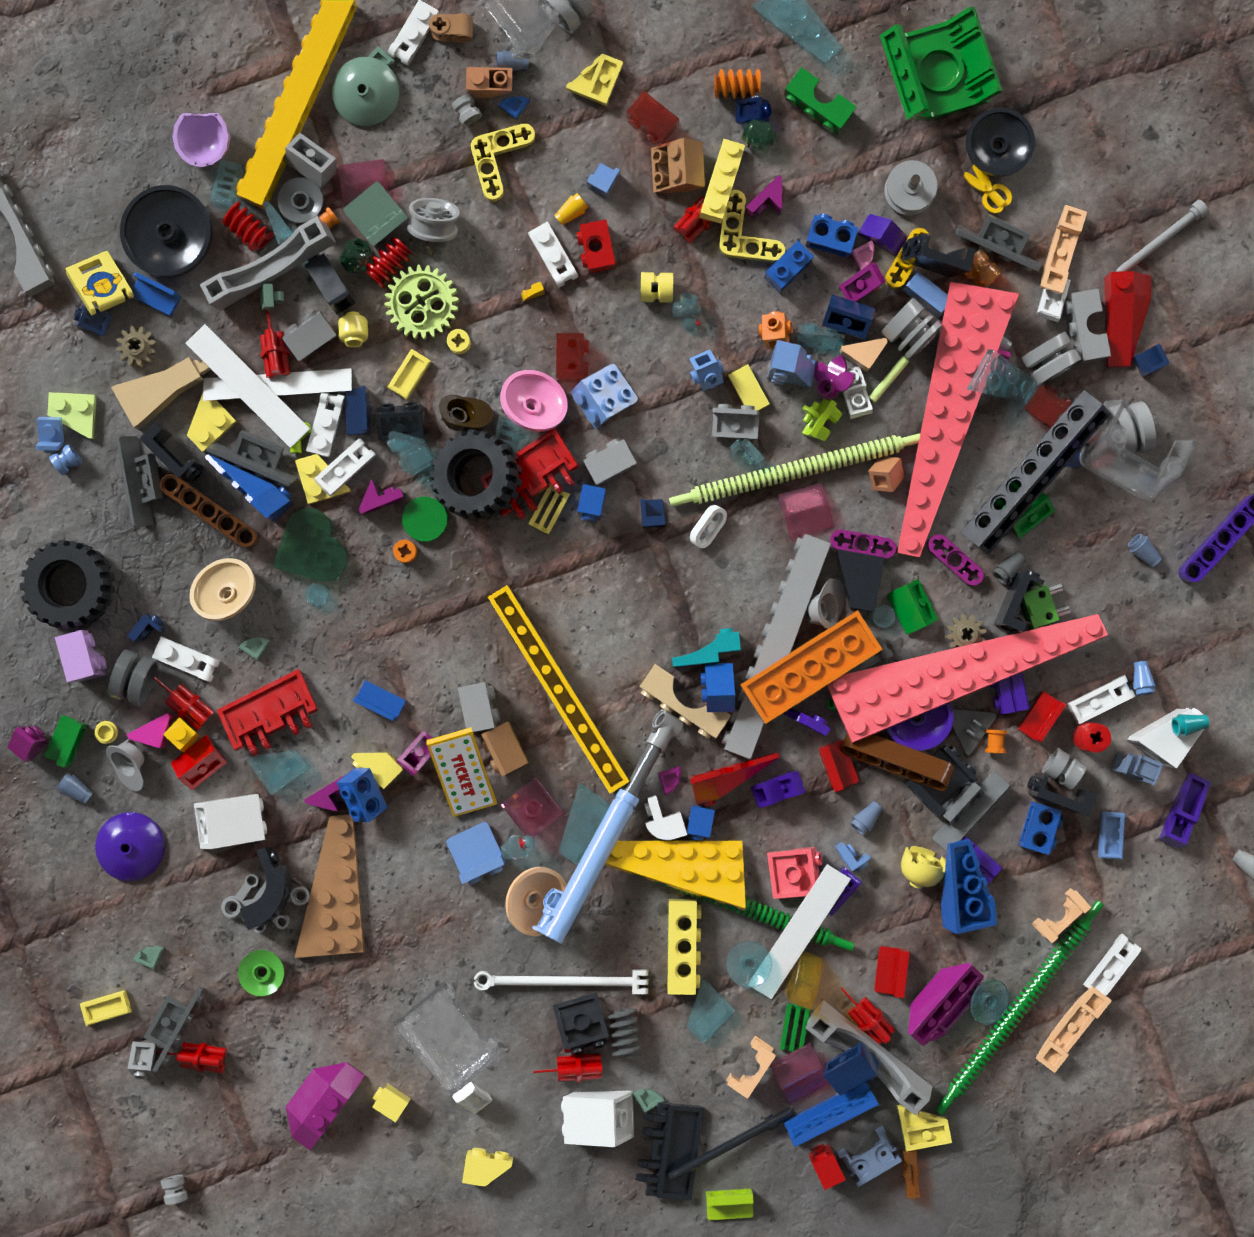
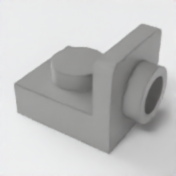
M132 1042L128 1070L134 1075V1078L147 1079L148 1076H155V1072L152 1071L157 1050L155 1043Z

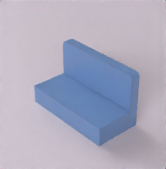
M917 271L905 286L903 292L911 298H915L926 310L939 318L945 311L948 295Z

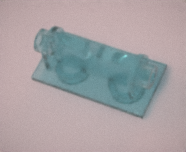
M804 323V325L798 326L799 333L802 334H798L797 343L801 344V346L817 348L818 339L822 340L821 348L838 350V348L843 346V339H839L840 337L845 338L843 332L828 327H818L815 323Z

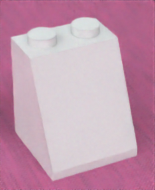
M1189 708L1176 709L1132 734L1127 740L1154 760L1163 763L1164 767L1177 768L1204 729L1186 737L1176 736L1171 726L1172 718L1177 717L1178 714H1204L1195 708H1192V710Z
M258 794L194 803L200 849H214L265 840L264 834H267V826L265 821H262L261 816L264 806Z
M633 1091L573 1092L563 1097L561 1110L564 1113V1124L562 1126L564 1144L616 1147L634 1138Z

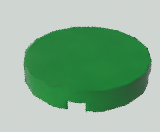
M418 497L411 500L405 507L402 514V524L406 533L413 539L420 542H431L438 539L445 531L448 524V515L444 506L438 500L431 497Z

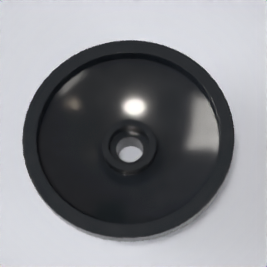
M992 108L981 113L970 125L966 136V149L970 160L979 170L992 176H1009L1020 171L1031 159L1035 147V136L1030 123L1023 115L1009 108ZM995 143L1000 144V145H1001V149H999V150L995 149V148H994V144H995Z

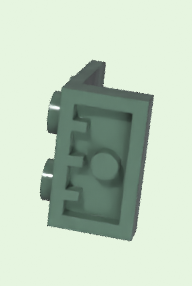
M378 181L343 209L372 246H375L408 218Z

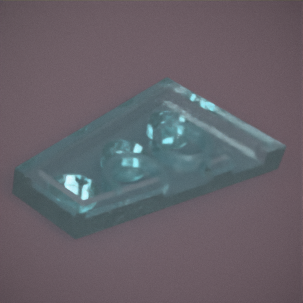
M988 349L967 390L1028 402L1037 384L1034 379L995 350Z
M580 782L558 851L575 865H578L611 805Z

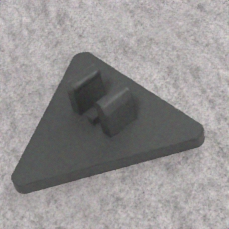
M953 709L952 727L966 755H970L986 733V729H989L997 717L995 713Z

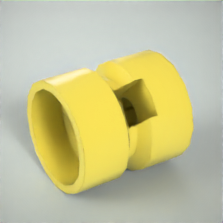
M641 272V302H654L655 299H658L660 303H673V273H660L659 276H656L654 272ZM651 282H658V293L651 292Z

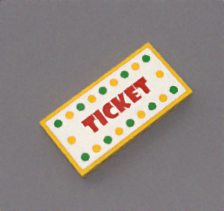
M472 728L426 740L453 817L497 804Z

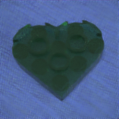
M306 507L298 510L290 516L286 523L273 567L317 581L328 582L338 579L347 566V551L339 541L332 538L331 520L325 513L316 508Z

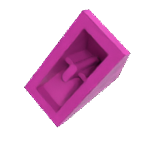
M167 713L128 733L127 737L150 746L165 748L168 739L163 734L172 726L175 716L173 713Z

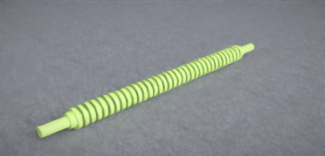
M920 433L904 438L893 435L891 439L890 437H886L885 440L884 438L880 439V443L878 440H874V444L872 441L868 442V445L867 443H863L862 446L858 444L857 450L855 446H851V451L849 447L845 448V452L844 449H839V453L835 450L833 451L834 456L832 452H828V457L826 453H823L822 459L819 454L816 455V459L814 456L810 457V460L805 458V463L803 459H800L799 465L797 460L793 461V466L791 462H788V467H786V464L781 465L782 469L777 465L776 471L774 467H770V472L768 468H765L764 474L762 469L758 470L759 475H757L756 471H753V476H751V473H747V478L745 474H742L741 480L739 475L735 476L736 481H734L733 477H730V482H728L726 478L724 479V484L722 480L718 481V485L716 482H712L713 487H711L710 483H707L706 489L704 484L700 485L701 490H699L698 486H695V489L690 490V493L669 498L670 505L672 507L692 501L693 503L698 502L702 504V499L706 503L708 502V497L710 501H714L713 496L716 497V500L720 499L719 494H721L722 498L726 497L725 493H727L728 497L731 496V491L733 495H737V490L741 494L743 493L742 488H744L745 492H749L748 487L753 491L755 490L754 485L757 489H760V484L763 488L766 487V482L768 486H772V481L776 485L778 484L777 479H779L780 483H783V478L787 482L789 481V476L791 480H795V475L797 479L801 478V473L803 477H807V473L811 476L813 475L812 470L814 474H818V469L822 473L824 472V467L826 471H830V466L832 470L836 469V466L837 468H841L842 465L846 467L847 461L849 465H853V460L857 464L859 460L860 462H865V459L866 461L871 460V458L876 459V454L878 458H881L882 453L883 456H888V452L890 455L894 454V452L899 453L905 446L919 443Z

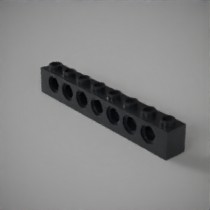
M1084 390L1074 399L1065 413L1059 416L1057 422L1042 436L1038 444L1028 452L1019 466L1013 469L1011 475L996 489L993 496L982 505L980 511L973 519L967 522L961 532L989 555L1112 413L1101 402Z

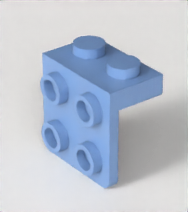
M614 364L581 380L570 392L575 402L579 404L585 413L587 420L595 429L601 427L615 414L638 401L636 394Z
M482 822L450 837L446 841L460 872L459 878L462 884L468 882L469 885H472L482 880L481 875L487 872L491 876L503 870L501 866L506 861L487 822Z

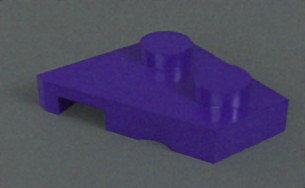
M793 708L784 712V715L823 736H827L830 727L826 726L828 721L817 715H813L811 718Z

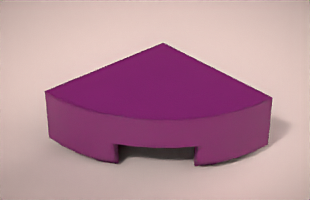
M680 766L658 773L665 795L671 793L678 785L681 776Z

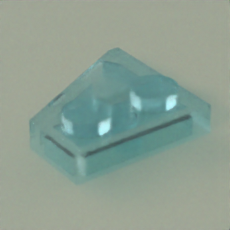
M298 750L253 756L246 759L271 795L310 769Z
M703 978L686 1026L704 1043L735 1012V1009Z

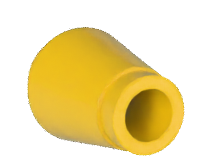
M576 193L568 198L554 216L562 225H565L586 213L585 210L589 206Z

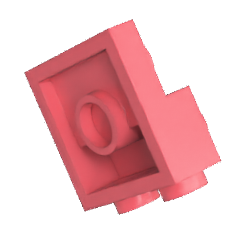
M807 847L767 853L773 899L807 896L820 876L819 866L822 865L821 852H817L816 847Z

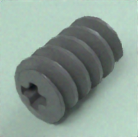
M636 1008L617 1009L608 1016V1019L615 1020V1023L609 1025V1028L616 1029V1032L610 1034V1037L617 1039L611 1046L618 1048L617 1051L612 1053V1056L619 1058L641 1056L640 1053L636 1052L641 1048L640 1044L634 1043L640 1037L637 1034H633L639 1029L637 1025H633V1023L637 1022L638 1018L631 1015L637 1011Z

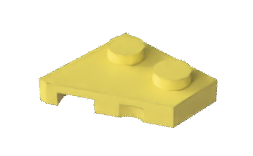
M601 54L594 60L591 66H587L575 80L567 84L566 90L607 106L623 67V62Z
M202 394L187 436L205 453L207 447L217 442L237 421L217 400L203 401Z
M318 454L295 460L309 505L351 492V489L344 484L329 497L314 482V478L328 467Z
M897 1105L906 1151L952 1143L947 1118L924 1111H919L914 1115L903 1105Z

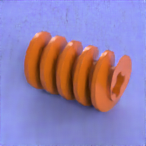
M723 69L719 70L718 76L714 72L715 99H718L720 92L723 93L724 99H727L729 92L732 93L733 99H736L738 92L741 93L743 99H745L747 92H750L752 99H754L756 92H759L760 95V69H756L754 76L750 69H747L745 76L741 69H738L736 76H734L732 69H729L727 76H725Z

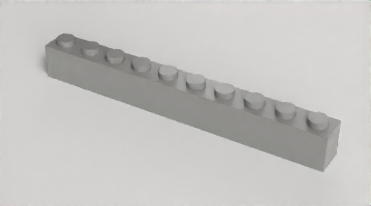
M804 534L802 539L797 538L793 549L797 553L794 560L790 559L785 570V572L789 573L787 580H782L777 593L781 594L778 603L774 602L769 614L773 615L770 624L766 623L761 636L765 637L762 646L757 645L753 656L757 658L754 667H749L745 679H750L791 652L831 543ZM741 688L737 699L741 701L738 710L735 709V712H732L729 722H732L733 725L730 731H725L721 743L725 744V750L751 759L764 722Z

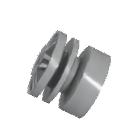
M912 298L880 332L890 343L900 337L903 341L898 347L899 351L908 344L911 348L904 355L907 359L920 353L936 336L939 327L942 325V323L937 321L930 328L927 324L934 316L930 314L922 320L919 316L925 307L915 298Z

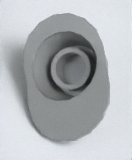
M829 579L824 584L820 594L810 599L808 603V623L823 625L826 629L838 623L845 603L844 587L839 580Z
M127 739L118 746H108L106 755L120 781L130 790H141L144 780L140 768L145 760L142 751L131 739Z

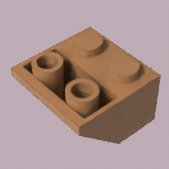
M681 138L651 148L653 193L690 192L705 187L703 145L701 141Z
M506 722L481 734L483 739L480 740V743L486 753L490 751L493 758L490 763L496 774L500 772L501 776H504L529 763L510 722Z

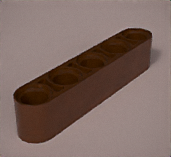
M168 474L161 479L160 487L166 495L240 546L254 548L259 544L260 535L254 528L189 483L177 478L173 474ZM172 480H176L178 483L176 490L169 491V483ZM195 493L196 501L191 505L188 504V495ZM209 506H214V515L210 518L207 517L205 514L206 509ZM227 519H232L234 526L231 530L227 531L224 528V523ZM250 531L253 539L250 543L245 544L243 535Z
M846 734L840 747L841 752L848 757L939 791L947 790L955 771L954 766L947 761L875 734L855 743H851L848 734Z

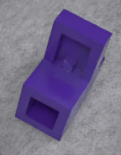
M798 770L775 776L751 786L758 808L805 793L803 781L799 776Z

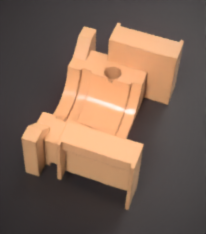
M1070 888L1064 893L1067 896L1066 902L1063 904L1066 913L1061 921L1053 922L1047 919L1044 922L1037 918L1032 923L1040 934L1051 943L1058 939L1057 936L1078 916L1086 913L1091 908L1076 890L1074 891Z
M754 1036L750 1044L752 1048L758 1051L755 1056L756 1061L760 1064L758 1072L753 1076L743 1074L740 1079L730 1073L726 1079L728 1086L747 1099L776 1056L772 1053L774 1048Z

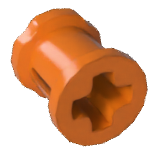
M329 207L326 208L325 213L319 216L328 225L329 229L336 224H341Z
M986 729L988 748L985 749V752L1006 754L1004 736L1007 734V730Z

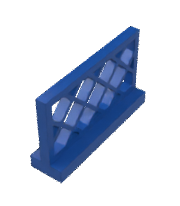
M865 1081L858 1085L854 1091L846 1092L841 1096L836 1094L783 1122L794 1147L879 1104Z

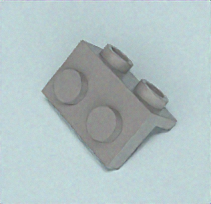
M718 404V408H713L712 437L758 440L760 412L755 410V406L741 405V409H732V405Z

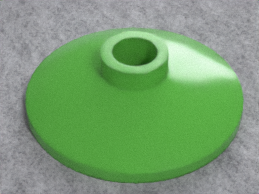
M255 950L247 954L242 959L238 968V978L241 986L248 993L255 996H267L274 993L281 986L285 972L282 961L276 954L268 950ZM260 968L266 969L267 974L265 976L260 975Z

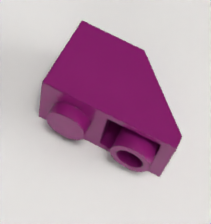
M36 725L18 726L7 748L24 762H30L49 740L44 736L46 733Z

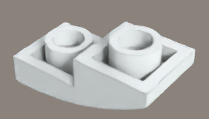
M860 366L847 369V372L855 374L850 388L842 392L850 419L873 413Z

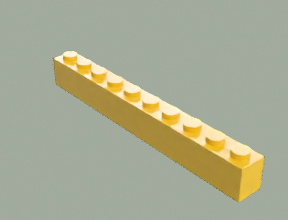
M355 0L320 1L321 8L318 15L315 14L311 20L310 26L312 28L309 35L306 34L301 43L302 50L299 55L295 56L292 63L293 70L290 76H286L283 82L284 90L281 97L278 96L274 102L273 109L275 110L272 117L267 118L264 125L265 132L262 138L259 137L255 144L256 152L253 159L250 158L246 164L245 170L247 172L244 179L241 178L237 184V196L242 201L266 211L286 166L285 147L301 133L358 7Z
M506 585L490 595L488 599L608 792L612 793L628 783L629 779L509 586Z

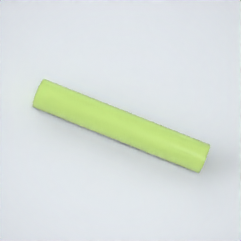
M901 357L870 394L869 399L872 402L876 403L907 366L909 361L905 357Z

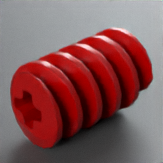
M236 202L225 214L223 224L229 227L232 233H236V237L242 239V243L245 246H249L251 252H256L272 240L274 233L271 232L266 235L268 227L264 226L260 229L261 221L257 220L253 223L255 215L252 213L246 216L249 209L244 207L240 210L242 202Z
M395 237L391 238L393 246L388 243L385 244L387 252L383 250L378 251L380 259L375 256L372 257L374 265L370 263L365 264L368 270L366 273L381 288H384L382 279L390 282L391 279L388 273L397 275L394 267L397 266L403 269L401 260L409 263L410 260L407 254L413 255Z
M1081 723L1073 731V742L1076 747L1083 751L1102 752L1111 743V733L1102 724Z

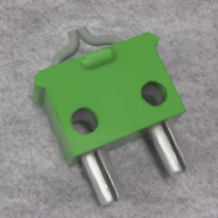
M1059 584L1050 588L1047 585L1028 592L1025 591L1020 603L1025 619L1022 615H1019L1020 606L1015 618H1020L1022 622L1027 623L1030 630L1058 621L1060 616L1069 614L1070 610L1057 614V612L1069 609V606L1056 609L1051 596L1063 592V588L1050 592L1062 587V585Z

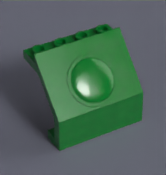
M968 7L951 19L939 24L904 33L902 25L896 24L879 35L907 120L929 121L990 103L989 99L1003 92L975 7Z

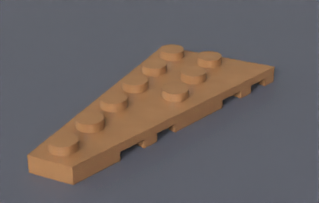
M350 814L332 815L329 817L295 958L364 952L355 823Z

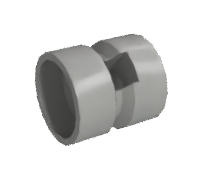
M1057 748L1046 761L1042 773L1048 775L1053 780L1058 778L1059 784L1072 790L1082 778L1086 765L1075 758L1071 760L1068 753Z

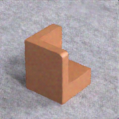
M882 456L868 471L872 489L876 491L893 492L905 477L901 458Z

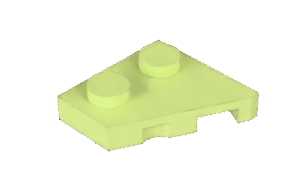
M49 392L47 415L50 417H62L64 425L89 439H94L97 396Z

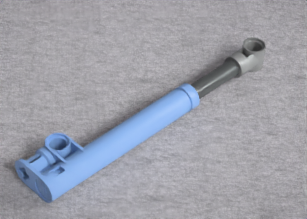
M664 709L655 715L652 722L654 729L646 741L648 745L624 790H618L615 800L612 801L564 892L551 889L544 898V909L542 911L544 914L538 925H533L532 929L560 944L564 941L630 819L634 807L637 806L639 802L637 795L661 751L664 752L671 738H675L683 727V722Z

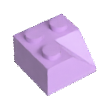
M79 630L55 637L67 682H83L106 675V660L99 652L93 649L95 641L88 630Z

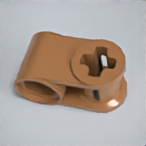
M436 14L430 19L431 36L438 42L467 43L473 40V17L470 14ZM438 26H443L442 30H437Z

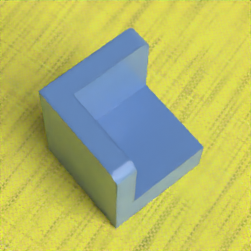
M602 163L599 164L594 175L591 174L588 178L587 187L607 198L620 176V169L616 167L613 170Z

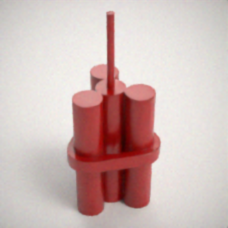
M703 196L692 207H688L684 211L683 217L673 226V229L677 233H681L690 244L703 230L706 231L710 227V220L700 218V212L705 200Z
M266 310L269 329L265 330V334L260 335L262 349L260 357L264 361L266 378H274L281 374L289 375L291 374L288 360L290 352L282 339L284 332L279 331L275 333L271 329L269 311Z
M156 677L153 678L171 693L165 703L178 714L177 717L186 720L197 731L213 715L214 711L199 699L200 696L198 694L194 695L182 684L176 690L171 691Z
M841 988L846 996L855 1004V1007L851 1008L847 1014L855 1021L858 1028L878 1044L889 1042L891 1039L890 1035L895 1031V1028L882 1015V1010L877 1009L867 997L862 998L859 1004H857Z
M184 1042L181 1052H167V1054L176 1056V1061L180 1062V1067L196 1069L200 1073L209 1071L223 1074L225 1069L224 1057H226L227 1049L208 1046L207 1043L203 1042L201 1044Z
M597 1053L558 1056L557 1069L533 1071V1073L557 1071L558 1082L576 1081L580 1083L581 1080L602 1079L601 1055Z

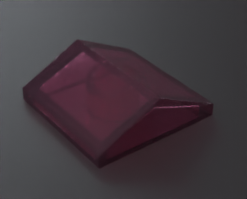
M384 159L339 165L344 207L376 181L389 194Z
M822 483L777 495L790 539L834 527L829 502Z
M536 777L501 804L529 841L563 814V811Z
M810 1043L770 1064L790 1104L829 1084L823 1076L824 1069Z

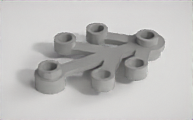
M251 873L247 875L245 883L236 896H229L222 902V913L227 918L235 919L239 917L244 921L240 908L254 903L262 896L266 888V881L253 899L244 900L251 888L257 886L260 882L257 874ZM250 876L256 878L254 885L249 883ZM304 886L296 887L290 892L287 903L293 902L296 905H304L309 901L310 891ZM299 891L305 893L304 899L298 898L297 894ZM231 903H235L237 905L236 911H232L230 909ZM279 914L273 922L277 928L285 929L289 926L290 919L287 915ZM280 918H284L286 920L285 926H281L279 924ZM267 924L264 925L262 930L255 929L254 931L256 933L264 932L267 929Z

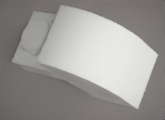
M656 795L647 797L648 803L644 805L648 817L653 816V820L646 821L645 824L651 834L663 840H672L687 835L680 811L662 817Z

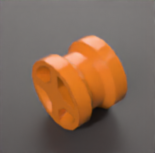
M403 539L395 544L393 554L400 562L411 563L416 559L418 550L414 543Z

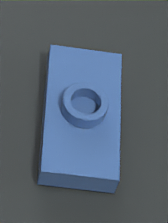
M1100 811L1098 858L1123 859L1125 813Z

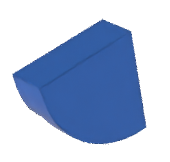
M522 96L510 97L502 100L498 107L517 120L530 103V100Z

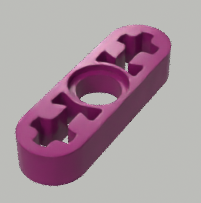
M840 529L833 532L829 539L831 547L835 550L841 549L884 557V559L892 557L896 552L894 541L880 536ZM842 534L843 539L851 540L850 535L855 536L852 541V549L848 548L849 543H842L841 546H837L838 542L834 541V537ZM859 538L868 540L869 547L867 550L861 551L857 548L856 542ZM873 539L877 540L875 545L882 546L885 542L888 543L891 551L884 555L883 550L874 549L875 553H871L874 546Z
M938 534L928 540V551L968 586H975L981 583L984 577L982 569L949 539ZM942 540L941 546L945 550H948L950 547L952 551L948 552L945 558H942L941 555L944 552L941 549L934 550L935 544L933 541ZM952 554H958L961 557L962 561L958 567H953L949 563V557ZM967 562L969 566L966 568L970 572L976 570L975 576L978 579L969 581L967 579L969 574L965 570L959 573L958 570L962 569Z

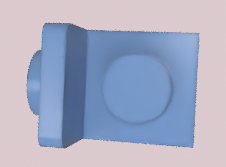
M38 417L39 442L36 444V450H44L45 453L57 452L65 443L62 417Z
M840 842L834 846L851 871L855 869L857 872L868 865L867 861L871 859L869 854L865 853L855 860L854 857L857 854L850 844L845 845V843Z

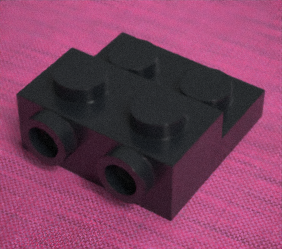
M597 992L553 1005L563 1048L566 1053L570 1052L572 1056L579 1055L585 1052L584 1048L593 1046V1049L603 1048L607 1045L606 1042L611 1040Z

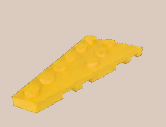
M617 841L605 863V866L629 874L633 873L654 882L658 881L667 884L669 887L700 897H708L716 900V902L726 903L741 910L746 909L742 841Z

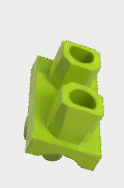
M823 399L820 404L814 401L811 407L804 405L802 411L806 415L803 421L807 425L802 434L825 441L830 434V430L823 426L828 419L830 422L836 423L842 416V413L835 407L837 403L831 399L830 401Z

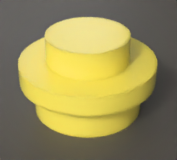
M111 721L100 722L95 728V737L100 743H112L118 736V728Z

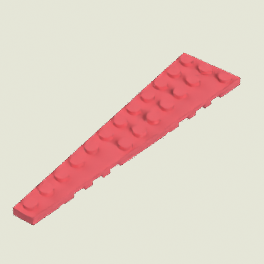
M950 282L897 553L916 557L921 555L1017 301L1018 293Z
M1096 614L844 674L826 686L851 743H855L1108 636V633L1099 615Z

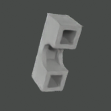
M1099 289L1071 293L1065 301V311L1070 315L1069 333L1071 337L1074 336L1075 341L1073 349H1076L1082 358L1078 363L1083 364L1106 360L1111 356L1107 333L1093 334L1088 330L1086 324L1088 317L1102 312Z

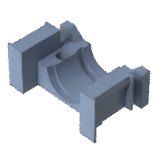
M1116 753L1110 768L1111 771L1129 776L1140 783L1156 784L1163 763L1140 754L1138 757L1131 753H1128L1125 759L1121 760L1122 755Z
M883 1125L875 1130L881 1140L876 1142L867 1152L854 1155L851 1158L845 1148L837 1152L839 1158H842L847 1166L850 1177L854 1174L858 1176L854 1178L858 1187L902 1162L898 1153L892 1155V1152L897 1149L889 1140Z

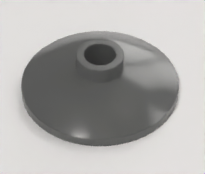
M294 178L287 181L281 187L277 198L278 207L283 216L295 223H306L320 213L323 206V195L318 185L310 179ZM305 199L306 203L303 206H299L298 201Z

